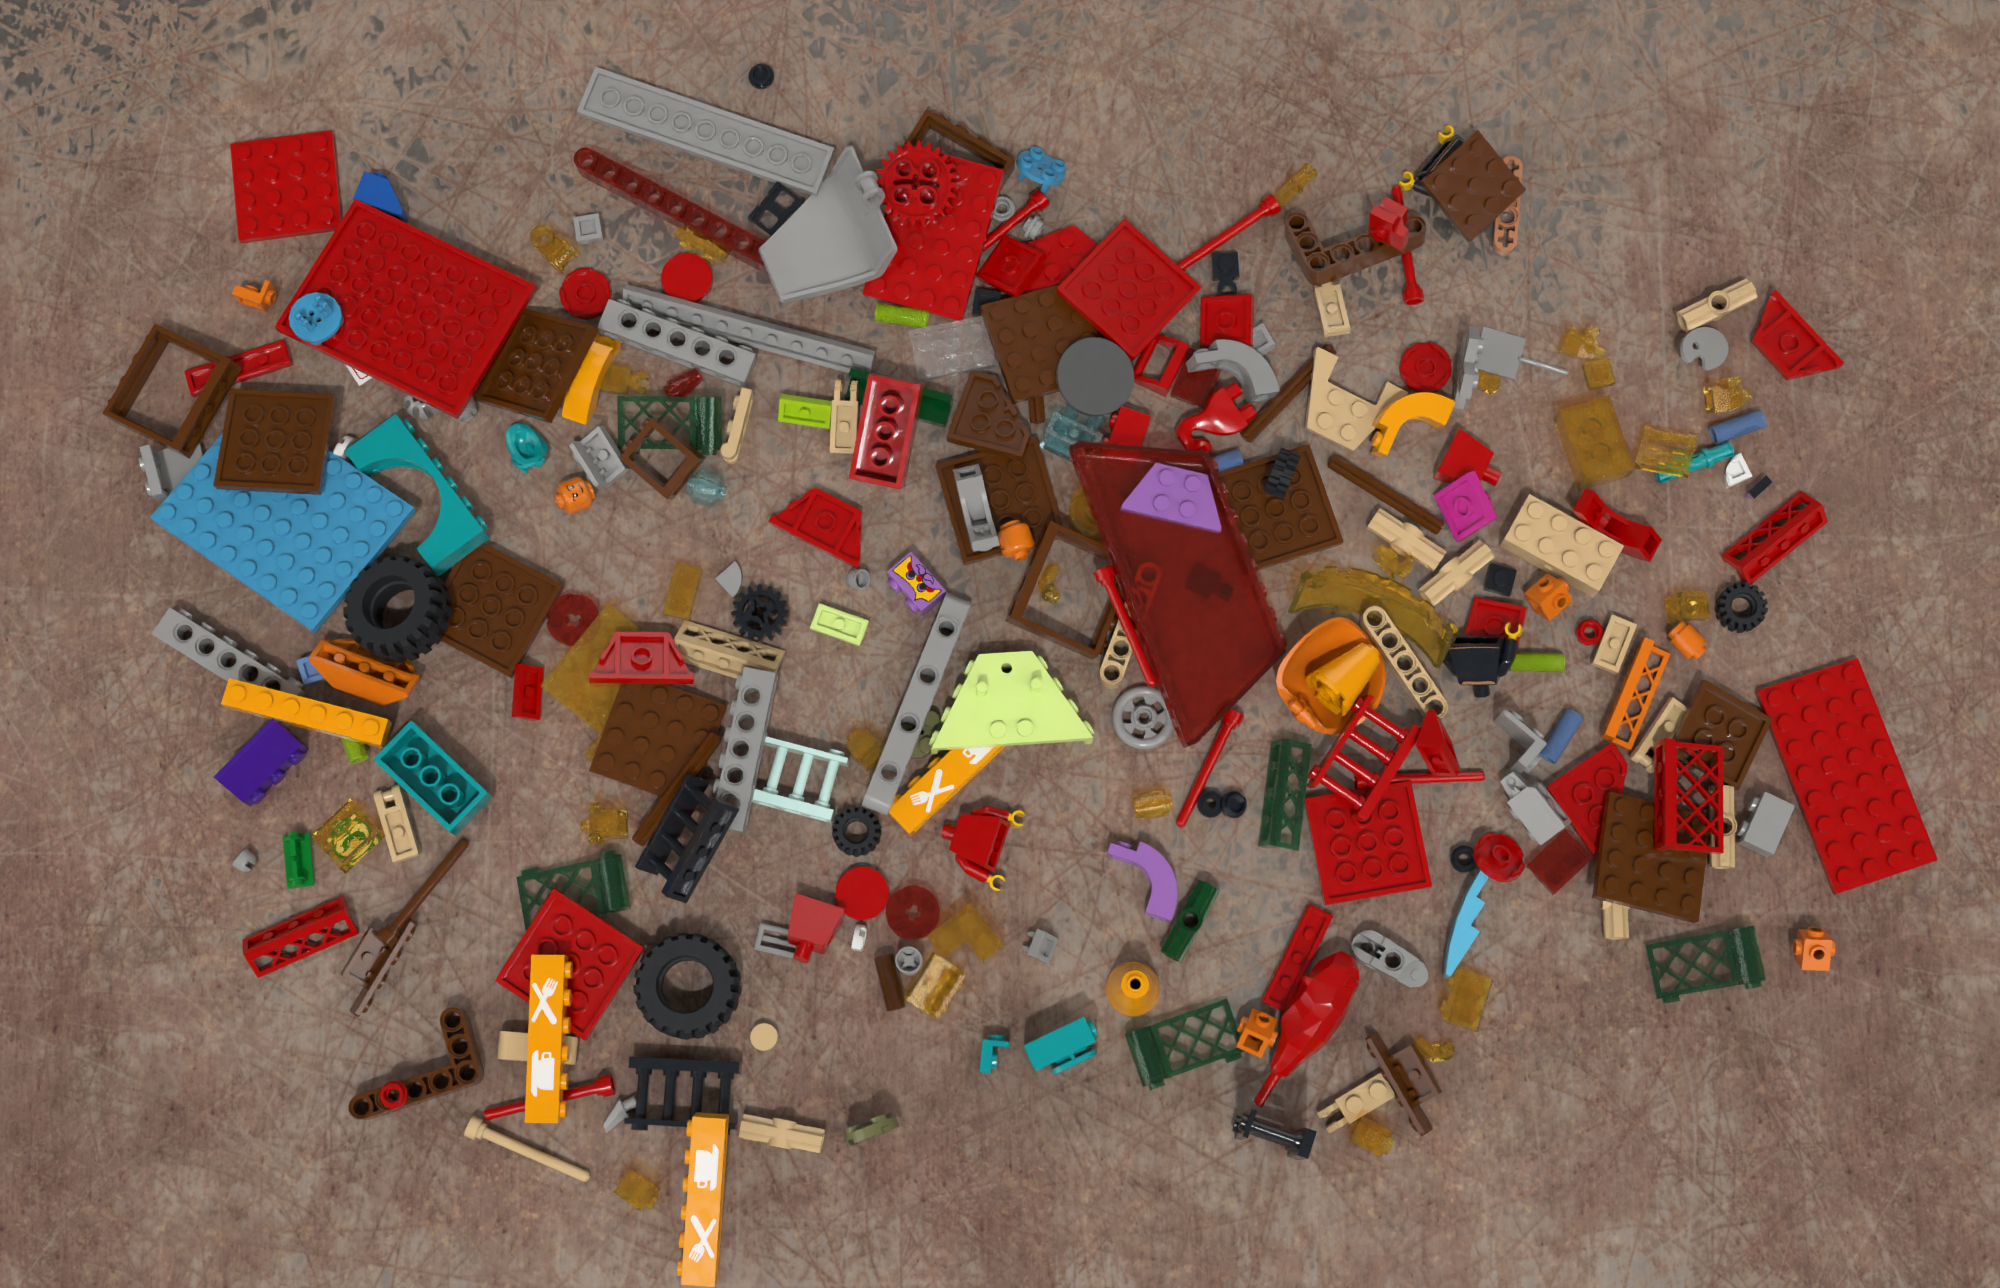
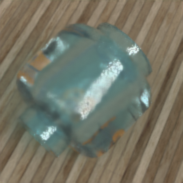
M699 470L695 475H690L686 494L689 495L692 503L714 507L718 500H724L726 486L722 485L723 481L720 475Z

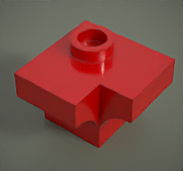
M1385 197L1379 206L1375 205L1369 213L1368 234L1378 242H1385L1403 251L1408 244L1409 229L1405 227L1408 218V208Z

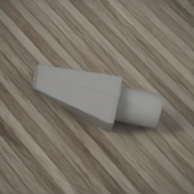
M635 1096L625 1101H621L620 1098L617 1099L603 1122L606 1133L624 1118L628 1117L627 1111L636 1107Z

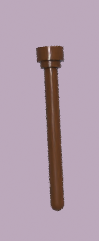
M466 839L458 841L392 924H387L385 928H380L375 935L377 939L391 949L396 945L399 940V931L468 848L469 843Z

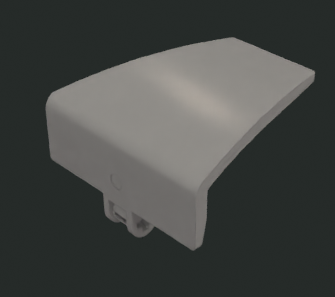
M852 146L845 147L830 175L822 183L817 196L811 195L759 248V253L779 301L782 303L833 293L879 278L884 274L897 252L895 241L880 210L885 193L877 184L878 177L874 171H863Z

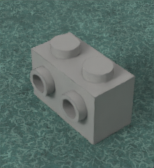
M1763 792L1757 797L1754 796L1747 809L1750 811V815L1747 821L1743 820L1738 828L1737 835L1740 837L1737 844L1764 857L1774 855L1795 805L1767 792Z

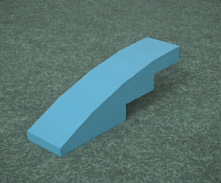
M1481 870L1477 871L1466 890L1452 923L1442 970V976L1446 979L1451 977L1480 932L1471 924L1485 904L1484 901L1476 897L1489 878Z

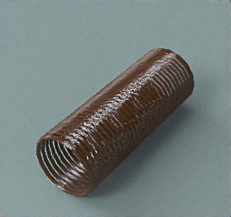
M893 954L875 957V966L879 976L886 1011H894L906 1007Z

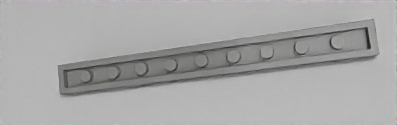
M628 284L623 288L622 300L630 303L632 308L640 311L641 308L651 310L656 314V317L664 320L666 317L675 319L680 322V326L688 329L691 326L699 328L706 335L720 336L728 341L847 373L850 372L851 368L869 373L873 371L876 351Z

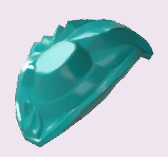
M516 423L508 428L506 444L512 456L510 461L517 469L528 474V468H533L534 466L540 468L546 462L545 457L548 452L544 439L536 430L526 424Z

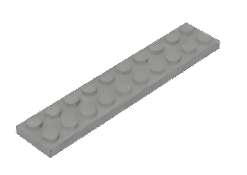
M598 67L594 68L577 109V114L580 117L773 183L778 181L785 187L808 195L817 196L835 153V149L828 145Z

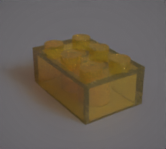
M1610 395L1560 409L1553 419L1578 491L1627 478L1635 470Z

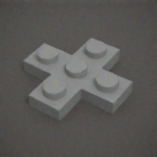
M1469 326L1467 337H1463L1458 358V376L1453 393V401H1455L1453 408L1464 409L1466 400H1471L1473 389H1477L1479 380L1477 356L1482 353L1484 338H1480L1479 327Z

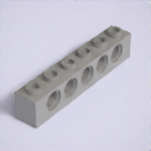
M617 299V301L608 300L597 326L600 335L607 336L618 342L738 387H747L757 362L756 354L753 353L751 348L744 345L736 347L728 344L729 341L720 336L712 338L704 335V331L693 326L689 329L680 326V322L666 317L665 320L656 317V314L651 310L641 308L640 311L632 308V305L627 301ZM628 319L636 321L635 326L632 328H626L623 324ZM652 328L661 330L657 337L647 335L648 331ZM677 337L685 339V343L681 346L671 344ZM699 347H708L710 349L708 354L701 356L696 353ZM727 355L734 358V361L729 365H724L720 362L721 358Z
M169 607L152 632V635L227 682L231 678L270 689L274 684L280 683V691L305 698L308 695L301 690L303 687L302 683L291 676L288 680H285L279 676L282 672L270 663H267L266 666L261 665L257 662L260 657L247 649L244 653L237 650L236 646L238 643L224 635L220 639L213 635L216 630L206 623L202 622L199 626L192 622L194 616L182 608L176 612ZM192 629L193 634L191 638L183 640L184 633ZM209 643H214V650L209 654H205L206 646ZM236 656L235 665L227 668L228 659ZM253 670H258V677L254 681H249V674Z
M744 667L743 674L739 673L737 676L735 688L739 690L737 700H733L731 704L730 715L733 716L732 725L727 726L724 742H728L726 753L722 752L720 755L719 768L722 769L720 779L716 778L713 788V795H717L716 798L725 801L729 797H736L738 800L737 807L740 810L727 832L746 834L778 682V676L775 672ZM751 692H758L760 694V699L755 704L746 702L747 695ZM746 718L754 719V726L750 730L741 729V722ZM746 744L749 746L748 753L743 757L736 756L735 750L737 746ZM736 770L742 771L743 779L739 783H731L729 779L731 773Z

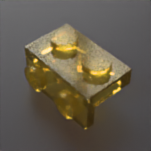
M932 953L903 999L930 1017L938 1020L949 1009V1002L954 994L962 989L967 974L936 953Z
M1458 967L1457 972H1453L1449 979L1448 988L1451 989L1449 998H1445L1441 1005L1440 1014L1443 1015L1442 1019L1444 1022L1478 1033L1493 979L1465 971L1464 968Z

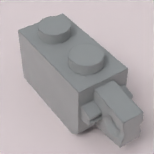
M1516 770L1500 781L1510 798L1507 802L1510 806V813L1515 819L1522 821L1527 828L1528 836L1534 842H1538L1540 846L1572 822L1542 783L1533 782L1529 784Z

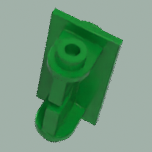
M289 832L288 835L283 836L287 889L315 886L310 832Z

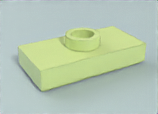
M819 603L810 630L860 647L869 621Z

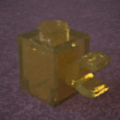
M1363 1116L1360 1117L1348 1142L1379 1158L1382 1154L1387 1155L1394 1143V1140L1391 1139L1393 1132Z

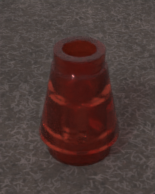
M693 368L668 380L663 390L674 404L679 401L683 402L703 381V378L698 370Z

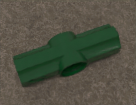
M1199 879L1160 951L1161 953L1175 961L1182 962L1220 890ZM1187 914L1194 915L1197 918V926L1187 928L1183 924V917Z

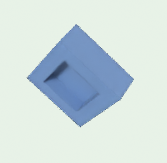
M309 656L296 660L303 684L306 687L326 680L308 661Z

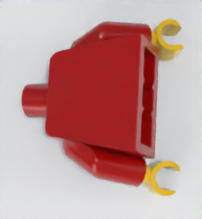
M987 805L972 810L970 814H961L957 826L946 823L942 829V838L951 841L949 850L956 854L955 861L968 876L982 883L988 882L992 890L1000 891V889L993 886L992 882L995 878L1005 881L1004 877L1001 875L992 876L990 872L995 873L1010 825L1013 828H1021L1024 825L1016 823L1014 816L1024 817L1025 813L1017 810L1011 814L1006 809Z

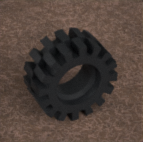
M1281 447L1265 486V493L1284 500L1301 455Z
M1738 582L1727 587L1717 598L1715 612H1718L1716 618L1723 621L1721 624L1723 627H1729L1728 631L1733 632L1737 630V633L1748 632L1765 619L1764 615L1768 611L1765 605L1768 602L1767 599L1763 600L1762 596L1765 594L1763 591L1759 593L1756 585L1750 587L1748 582L1744 584ZM1743 598L1749 602L1751 612L1747 617H1739L1734 614L1731 607L1734 599Z
M852 806L848 810H842V813L836 816L835 822L832 825V837L837 847L846 855H853L854 857L865 856L870 851L873 852L876 849V845L879 844L881 827L877 817L872 811L866 810L861 806L859 808ZM856 821L862 822L867 827L866 837L859 842L851 841L846 835L847 827Z

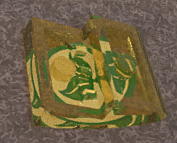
M351 798L312 835V838L320 848L330 856L338 868L345 874L385 837L378 826Z

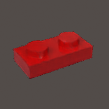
M526 664L515 665L512 718L529 721L540 720L543 682L542 667Z

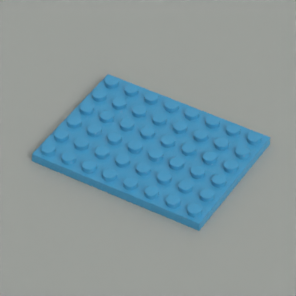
M221 434L150 518L154 523L315 634L343 601L346 593L351 591L352 588L349 586L352 581H357L360 577L359 573L364 568L368 570L371 567L370 564L376 561L415 514L416 510L413 506L348 462L334 455L330 450H328L321 495L216 489L213 484L222 440Z

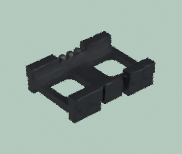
M777 181L769 190L768 196L760 203V206L757 205L749 214L748 221L756 224L772 236L804 203V200L797 197ZM782 192L787 193L794 199V202L788 209H783L775 203V199ZM765 212H770L778 218V221L771 229L766 228L759 222V219Z

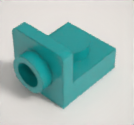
M989 1035L988 1040L983 1039L979 1074L990 1075L991 1069H996L998 1053L993 1052V1047L1009 1049L1010 1042H1005V1036Z

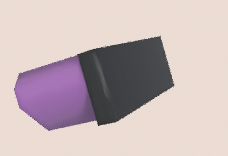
M1766 475L1746 493V497L1755 499L1772 481Z

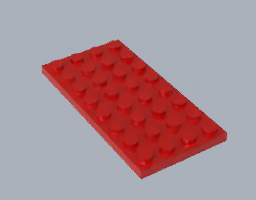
M1858 658L1755 692L1762 712L1773 719L1769 726L1770 733L1833 895L1938 860Z

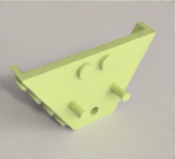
M1033 651L978 654L975 661L970 660L964 673L967 675V678L963 685L959 683L952 697L956 700L952 708L947 706L941 718V722H944L940 732L935 730L929 745L932 746V755L938 754L939 750L1073 741H1084L1085 744H1092L1094 731L1086 720L1082 722L1076 714L1079 712L1077 706L1072 699L1067 700L1062 694L1063 687L1056 677H1050L1046 671L1048 666L1040 655L1036 657ZM1012 669L1010 673H1004L1002 671Z

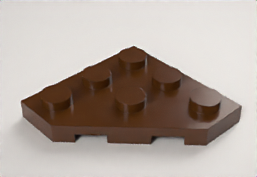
M971 370L949 429L947 442L1023 461L1031 439L1028 429L1020 420L1015 407L1009 397L1006 396L997 377Z

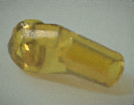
M1051 563L1048 564L1040 577L1038 589L1044 601L1054 604L1060 598V593L1056 591L1053 582L1060 569Z

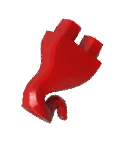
M1236 382L1215 390L1208 396L1204 408L1199 413L1186 417L1179 422L1175 429V435L1188 454H1195L1202 449V458L1205 460L1211 452L1209 440L1206 438L1194 439L1192 436L1193 431H1201L1216 436H1229L1247 427L1248 422L1257 415V412L1250 403H1247L1240 409H1237L1233 403L1235 399L1243 394Z

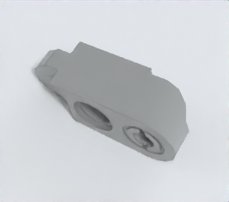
M1365 930L1358 933L1352 939L1350 952L1353 958L1360 964L1409 989L1421 987L1427 982L1428 971L1425 964L1380 933L1373 930ZM1363 943L1371 945L1372 949L1369 953L1361 949ZM1387 954H1393L1397 957L1398 966L1396 968H1389L1386 965L1385 957Z

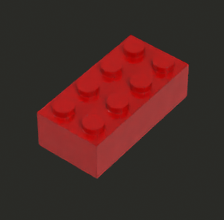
M877 373L868 374L849 479L895 489L905 487L925 383Z

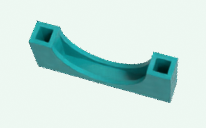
M394 414L347 448L345 453L357 469L368 477L386 469L406 467L420 470L436 481L441 498L439 518L432 533L416 549L431 569L440 576L490 539L485 532L488 526L479 515L474 518L470 512L473 506L465 496L459 498L455 492L459 489L450 476L446 479L441 474L444 470L443 466L436 457L429 458L426 453L430 449L421 437L418 440L414 438L412 433L416 430L407 419L402 421L397 414Z

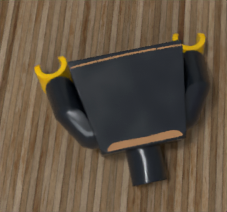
M1445 126L1444 132L1448 135L1438 132L1437 139L1442 145L1416 174L1419 179L1414 180L1412 173L1408 171L1403 173V177L1410 181L1408 183L1398 181L1402 190L1408 191L1413 188L1415 192L1431 197L1419 182L1465 140L1458 134L1453 135L1454 129L1452 126Z
M1508 622L1506 624L1505 631L1508 634V639H1505L1504 635H1457L1458 628L1453 623H1450V633L1446 634L1445 625L1441 624L1438 632L1444 637L1442 641V661L1453 676L1457 677L1460 685H1473L1475 697L1483 698L1489 696V685H1496L1500 677L1507 674L1515 660L1518 645L1516 638L1520 637L1523 632L1521 624H1519L1518 631L1515 634L1509 631L1511 623Z

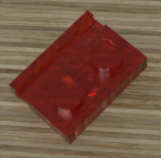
M1190 347L1170 397L1203 409L1208 396L1214 391L1222 369L1215 368L1188 373L1186 362L1192 357L1193 352L1197 351Z
M1567 829L1562 831L1525 866L1552 895L1556 894L1594 858L1568 833Z

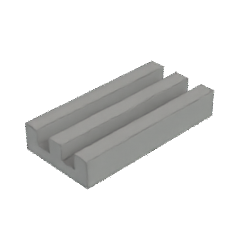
M760 923L754 950L794 959L793 952L761 945L762 941L796 948L797 946L789 944L787 940L763 935L764 930L788 935L789 929Z

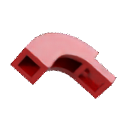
M1584 489L1573 509V512L1578 517V521L1624 545L1621 553L1650 562L1662 541L1651 526L1630 521L1612 511L1593 490Z

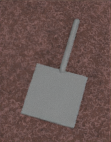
M1483 327L1480 338H1484L1482 353L1477 356L1478 370L1515 380L1519 363L1523 362L1561 374H1569V371L1566 369L1521 357L1526 338Z

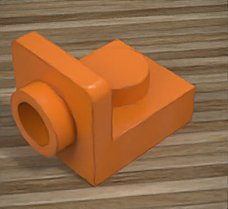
M265 280L261 291L249 285H246L245 288L235 285L232 295L238 303L267 313L269 307L276 301L277 289L271 281Z

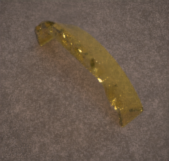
M1325 566L1323 571L1313 573L1306 571L1302 573L1288 612L1291 614L1311 608H1334L1362 615L1371 606L1381 607L1398 631L1419 647L1429 658L1433 666L1439 669L1452 643V627L1449 623L1444 624L1435 614V607L1430 602L1418 600L1411 595V589L1392 579L1381 577L1376 573L1362 569L1351 568V571L1348 572L1340 571L1336 566ZM1376 614L1367 615V617H1370L1380 622V619Z

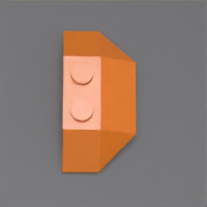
M353 638L332 641L321 639L308 660L333 688L381 706L407 698L419 681V674L415 671L409 659L406 658L404 663L382 660L355 642Z

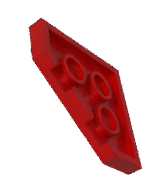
M1613 742L1545 787L1572 821L1570 825L1591 855L1599 850L1606 794L1609 792L1624 794L1623 787L1628 763Z

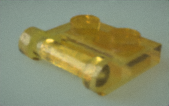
M1644 425L1635 461V469L1688 478L1698 434L1690 432L1687 435L1653 429L1651 425ZM1655 439L1684 444L1687 447L1682 449L1650 443V440Z

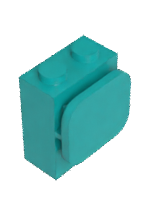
M1082 1017L1024 1045V1049L1035 1073L1056 1064L1057 1067L1051 1070L1053 1076H1056L1097 1056L1095 1049L1089 1052L1086 1049L1096 1044L1095 1038L1098 1037V1033L1092 1020L1086 1022L1085 1017Z

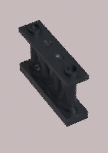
M688 773L635 865L639 870L657 876L658 874L662 875L667 882L661 892L668 898L684 903L688 902L740 810L734 804L714 797L711 800L704 794L709 782ZM698 803L707 810L700 823H697L691 817ZM685 826L693 833L686 847L678 841ZM672 850L680 857L673 871L665 864Z
M629 1056V1068L636 1069L638 1083L635 1118H625L624 1124H631V1130L648 1131V1125L687 1127L688 1121H673L677 1076L679 1077L680 1071L691 1072L690 1077H693L690 1120H692L696 1112L701 1113L703 1084L704 1078H707V1073H718V1079H720L718 1114L729 1115L731 1079H734V1074L741 1075L742 1063ZM652 1070H663V1076H666L662 1120L646 1119L649 1075H652ZM729 1124L728 1135H730V1130H737L738 1124Z
M1253 1109L1243 1112L1242 1117L1236 1116L1232 1131L1236 1132L1234 1139H1247L1250 1134L1285 1146V1150L1289 1151L1287 1155L1289 1158L1295 1160L1309 1158L1317 1131L1308 1128L1295 1130V1133L1285 1131L1254 1120L1257 1111Z

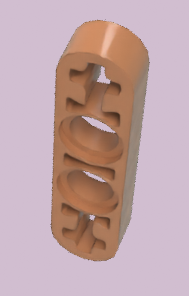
M1515 156L1503 158L1506 165L1512 164V168L1516 169L1513 174L1522 184L1523 164L1521 160ZM1521 195L1503 211L1512 214L1513 222L1503 223L1500 220V216L1494 220L1492 248L1500 255H1508L1516 247ZM1504 231H1508L1507 242L1510 243L1507 247H1503L1502 242H1498L1501 241Z

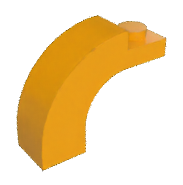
M597 334L565 396L562 417L587 425L596 412L603 378L609 366L621 351V342Z
M1420 392L1407 395L1388 404L1381 410L1371 425L1380 429V432L1377 431L1371 441L1373 449L1370 454L1378 458L1387 456L1399 428L1407 420H1420L1435 428L1445 426L1455 401L1439 394Z

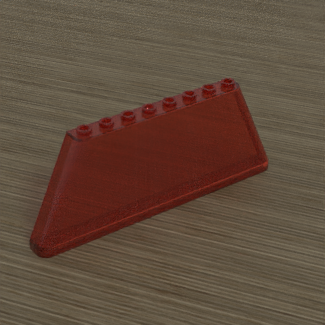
M1084 441L1077 442L1069 447L1071 462L1110 563L1116 571L1118 584L1145 654L1157 679L1158 688L1177 737L1183 748L1198 743L1286 653V639L1282 632H1278L1275 624L1277 622L1276 613L1272 607L1268 606L1265 598L1267 597L1266 588L1257 578L1255 573L1258 571L1256 562L1253 557L1248 555L1246 549L1248 547L1247 539L1243 532H1239L1236 524L1238 522L1237 513L1233 507L1230 508L1227 501L1229 497L1228 490L1224 483H1220L1217 475L1219 473L1217 462L1214 458L1210 457L1209 452ZM1155 463L1208 475L1218 512L1221 532H1210L1121 511L1120 506Z

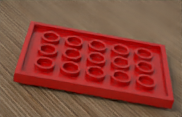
M905 143L903 150L907 149V144ZM949 155L950 159L947 164L954 163L956 166L951 173L959 175V178L954 180L953 183L960 186V189L952 190V193L958 197L956 200H949L953 208L948 209L944 207L943 211L946 216L942 217L940 214H937V223H934L930 218L927 219L926 227L922 225L920 220H918L916 227L911 225V220H908L904 226L901 224V216L896 221L892 219L894 211L888 214L885 213L884 219L897 246V252L882 276L865 282L862 294L908 308L922 309L925 312L927 310L930 314L963 322L1005 171ZM905 164L901 166L899 175L907 176L911 172V165ZM927 167L925 177H934L937 173V167ZM917 179L916 183L894 182V185L910 184L915 190H917L918 185L936 188L940 186L939 183L923 184L919 179ZM906 190L899 192L897 195V201L900 203L907 201L909 198V192ZM927 192L923 196V203H932L935 199V193Z

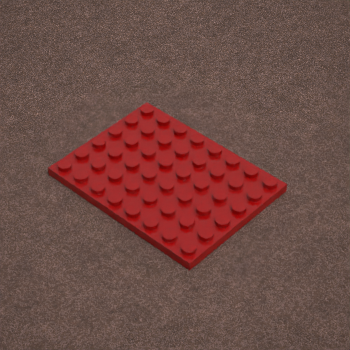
M355 199L274 327L278 332L459 419L537 288L533 283ZM315 292L324 293L334 298L340 306L344 322L336 334L319 345H313L297 337L289 322L291 307L304 295Z

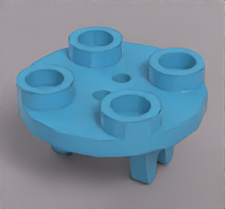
M1031 147L1029 151L1021 152L1016 160L1017 168L1020 170L1018 179L1023 182L1025 178H1029L1039 184H1043L1040 191L1044 195L1047 190H1050L1051 186L1061 184L1065 178L1066 164L1059 159L1046 155L1039 147Z
M318 292L306 294L299 298L291 307L289 314L290 327L296 336L313 345H319L334 336L344 322L341 308L336 300L327 294Z

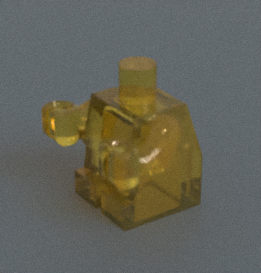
M1573 327L1566 329L1558 351L1559 354L1576 359L1589 360L1593 359L1594 356L1603 359L1606 349L1599 347V342L1594 340V338L1599 336V328H1586L1582 334L1577 333L1578 329Z
M1740 376L1722 378L1717 381L1718 386L1703 388L1706 414L1732 411L1744 406V401L1752 400L1751 391H1743V387H1739L1741 384Z
M600 802L588 804L590 806V809H588L590 813L589 821H581L580 829L582 832H589L588 837L591 840H588L590 845H602L605 839H628V812L620 809L605 810Z

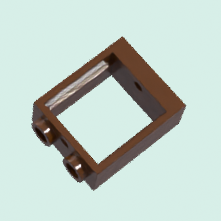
M659 417L647 418L639 426L638 431L640 433L634 440L630 439L622 448L624 453L619 459L663 497L673 499L704 462L706 457ZM654 430L659 432L687 456L686 460L666 485L633 458Z

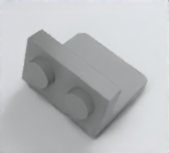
M200 443L190 459L168 448L157 451L150 444L139 447L141 456L138 458L142 471L146 472L148 481H145V487L149 496H153L161 504L204 455Z
M1504 709L1494 720L1495 724L1526 749L1523 755L1511 767L1510 771L1516 770L1519 774L1524 771L1528 774L1543 758L1539 753L1547 743L1543 740L1544 736L1535 728L1529 729L1522 723L1523 719L1513 710L1507 711Z

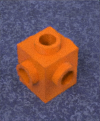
M1548 573L1524 593L1532 610L1548 621L1552 620L1573 601L1568 592L1570 590L1568 584L1562 578L1556 579Z
M1812 926L1807 929H1798L1797 939H1794L1792 944L1796 963L1801 970L1829 971L1831 956L1835 955V941L1832 940L1826 930L1820 927Z
M1252 1008L1248 1018L1243 1016L1239 1023L1237 1031L1241 1035L1236 1047L1262 1058L1267 1046L1272 1047L1277 1038L1278 1031L1274 1029L1278 1019Z

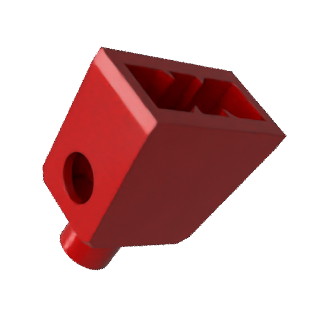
M1459 429L1434 479L1451 484L1466 473L1475 471L1480 481L1483 480L1496 486L1502 472L1488 466L1494 453L1465 431Z
M796 893L788 930V943L797 946L793 958L801 963H808L812 951L825 954L844 921L845 909Z

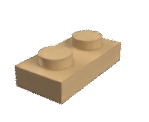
M1612 614L1609 617L1591 665L1615 675L1618 674L1637 624Z

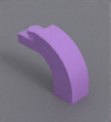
M1117 841L1116 844L1111 843L1107 857L1138 867L1145 873L1150 882L1151 895L1145 915L1171 923L1177 904L1178 890L1175 875L1167 860L1156 849L1141 841L1137 851L1132 850L1133 846L1125 842Z

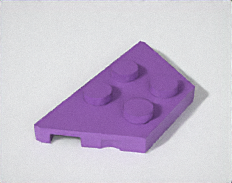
M1155 463L1120 506L1121 511L1210 532H1221L1218 512L1208 475Z

